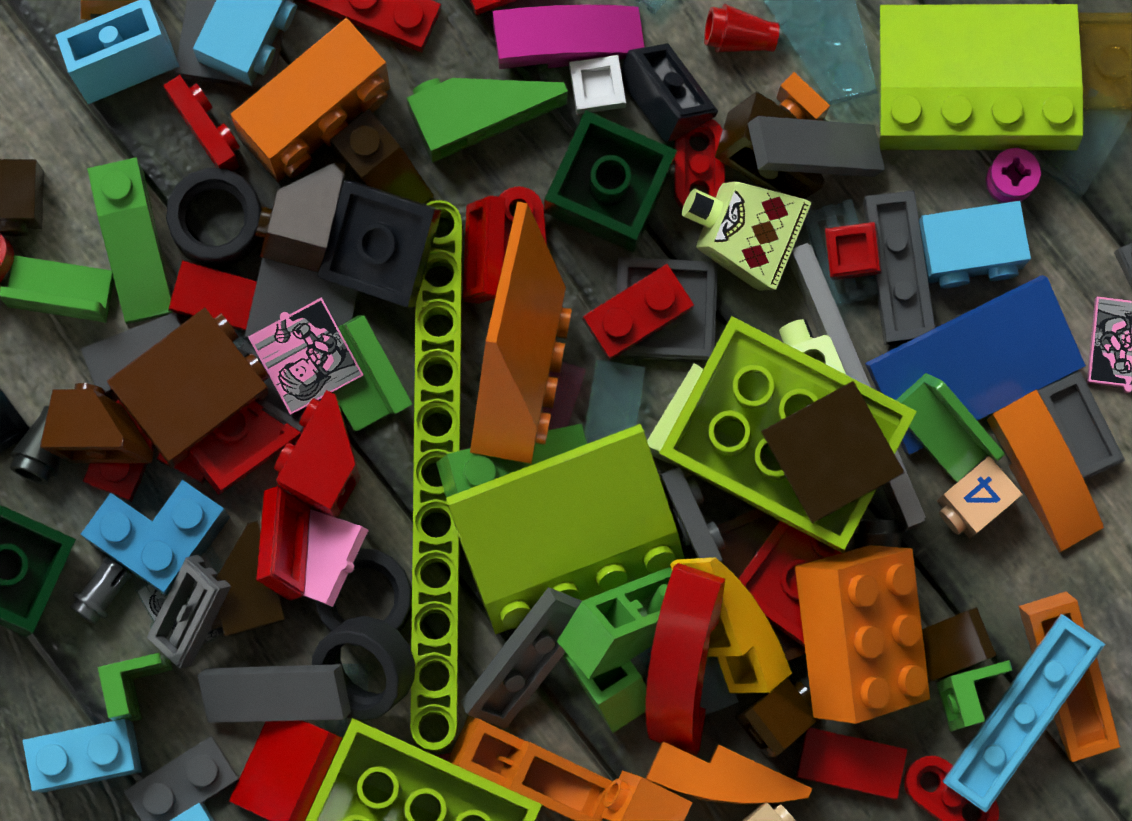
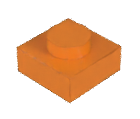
M795 72L780 85L776 97L781 102L779 106L796 116L797 119L823 121L830 107Z

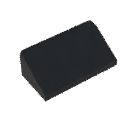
M669 43L628 51L621 67L623 84L665 142L674 141L716 117L718 113L717 108Z

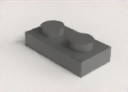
M210 736L131 786L124 793L141 821H170L194 805L204 803L236 783L239 777L214 737Z

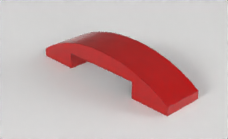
M677 563L673 567L653 640L646 688V726L650 740L658 743L665 742L696 756L700 751L706 709L700 707L710 634L719 623L725 579Z

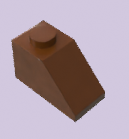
M77 383L74 389L52 390L40 445L42 449L69 463H152L153 452L129 414L121 404L106 397L103 388L87 383Z

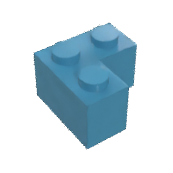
M182 480L153 521L110 493L81 535L91 545L167 597L185 558L195 555L201 557L230 517L223 507Z

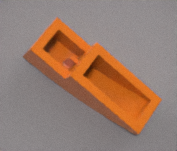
M1037 390L998 410L987 419L1012 463L1009 465V468L1059 553L1104 528L1082 474Z
M1062 592L1019 606L1032 654L1060 614H1063L1085 630L1078 601L1068 592ZM1097 657L1054 716L1057 729L1071 762L1120 748Z
M468 716L448 759V762L534 800L542 804V807L573 821H602L601 815L605 808V793L613 782L540 746L471 716Z
M662 742L645 778L677 794L705 801L739 805L776 804L809 798L813 789L721 745L715 747L709 762H706Z

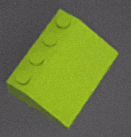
M1078 4L880 5V150H1006L1010 148L1025 150H1078L1083 137V83Z
M731 316L659 454L661 459L676 467L680 466L682 470L844 553L876 490L811 524L761 431L854 381L895 454L917 411Z
M641 424L446 497L477 590L495 635L517 628L548 587L583 601L668 568L676 559H685L678 531Z
M352 718L305 821H535L542 804Z

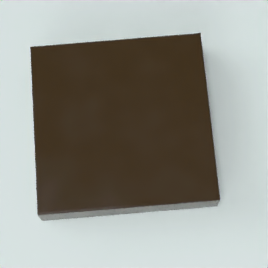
M854 381L761 431L811 524L905 473Z

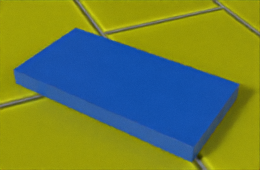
M1043 275L865 363L877 391L894 400L900 397L925 373L942 380L977 421L1034 390H1039L1086 366L1048 277ZM907 430L901 445L904 452L910 455L924 447Z

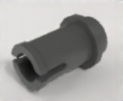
M105 557L103 563L80 594L74 592L72 596L76 600L70 608L95 625L100 617L103 619L108 617V614L105 612L125 583L131 579L132 575L126 570L123 571V567Z

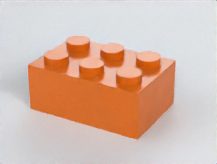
M346 17L230 114L239 139L277 182L286 175L289 178L296 177L310 165L313 160L310 155L324 143L330 147V139L348 126V123L361 112L370 109L373 113L388 98L386 92L390 89L386 61Z
M869 545L795 566L813 718L857 724L930 700L913 549Z

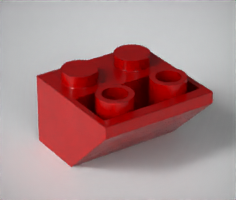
M326 390L320 401L313 398L307 405L299 422V425L304 427L296 445L289 442L285 445L275 463L274 470L279 472L276 481L280 488L310 508L339 518L361 477L336 395Z

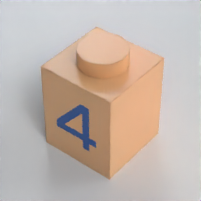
M988 456L944 493L937 502L943 508L939 511V514L947 526L957 535L964 532L970 539L1023 494L995 461Z

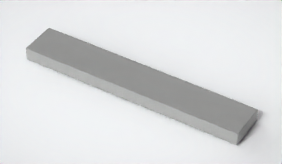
M805 243L793 248L788 263L819 336H830L846 375L871 387L812 246ZM897 450L895 456L905 473L883 485L894 515L898 519L900 529L904 533L919 527L925 521L926 516Z

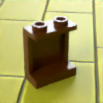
M205 307L106 381L110 390L171 468H174L188 457V450L257 398L262 400L269 395L264 381L270 378L263 365L252 353L244 358L233 344L239 336L222 314L213 318Z

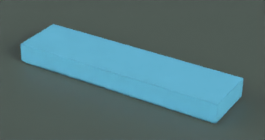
M1060 614L948 772L943 783L986 813L1105 644L1072 620Z

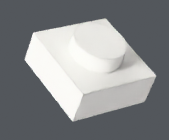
M618 55L569 62L577 115L584 114L585 110L598 112L625 108L626 99Z

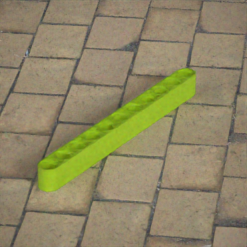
M442 200L431 201L426 205L441 209L440 217L451 221L454 228L445 237H434L415 309L411 652L415 661V679L411 686L410 728L412 737L418 746L425 751L434 753L449 748L455 741L458 731L460 538L446 501L443 486H430L423 479V473L427 466L438 462L446 454L461 451L463 230L461 215L457 208L451 203ZM436 266L447 267L453 273L450 283L442 287L432 286L426 281L425 277L428 271ZM434 315H444L452 321L453 326L449 333L437 337L432 336L426 331L425 323ZM434 364L446 365L452 371V378L443 386L430 385L424 379L425 372L430 366ZM435 413L445 414L452 421V426L448 433L443 436H431L423 428L427 417ZM439 512L445 514L450 519V529L442 537H430L422 529L423 521L431 513ZM431 563H442L451 572L449 581L441 588H430L422 581V572ZM431 613L443 614L450 621L449 631L441 639H429L421 632L422 621ZM429 664H442L449 671V681L441 690L431 691L421 684V672ZM433 714L443 716L449 724V731L446 737L440 742L435 743L427 742L420 735L421 722L424 718Z

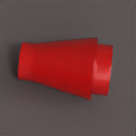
M724 4L722 8H710L704 30L705 46L715 47L716 53L775 51L779 38V23L764 20L727 4Z

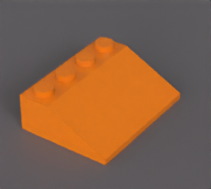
M517 201L485 342L470 453L532 464L535 444L546 445L551 414L542 413L543 407L553 409L558 378L549 377L550 372L560 373L565 343L556 342L557 337L567 339L572 309L563 307L566 286L528 203Z

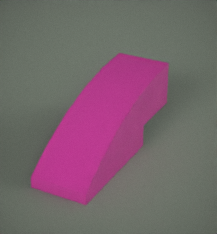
M553 5L493 11V27L499 69L547 64L549 69L569 66V62L614 55H618L620 60L626 58L629 50L644 48L639 7Z

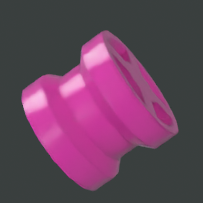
M1006 149L999 153L987 170L985 181L988 192L999 203L1022 202L1026 200L1039 183L1041 176L1040 164L1035 156L1025 149ZM1015 166H1016V169H1017L1018 171H1020V173H1021L1022 175H1025V177H1024V176H1020V175L1018 174V172L1015 171Z

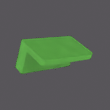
M14 255L8 287L0 288V299L9 308L106 323L114 278L112 270Z
M356 316L338 326L363 373V376L332 392L336 395L339 406L351 428L359 431L389 413L396 414L411 406L412 402L365 316Z
M925 373L896 399V401L917 411L908 430L951 480L959 482L986 456H990L996 461L1005 456L1002 449L942 380Z
M155 653L98 667L108 718L114 721L121 719L136 721L142 719L133 679L173 670L171 660L161 653Z
M1010 660L953 675L936 683L950 732L985 722L974 683L995 678L1012 671Z

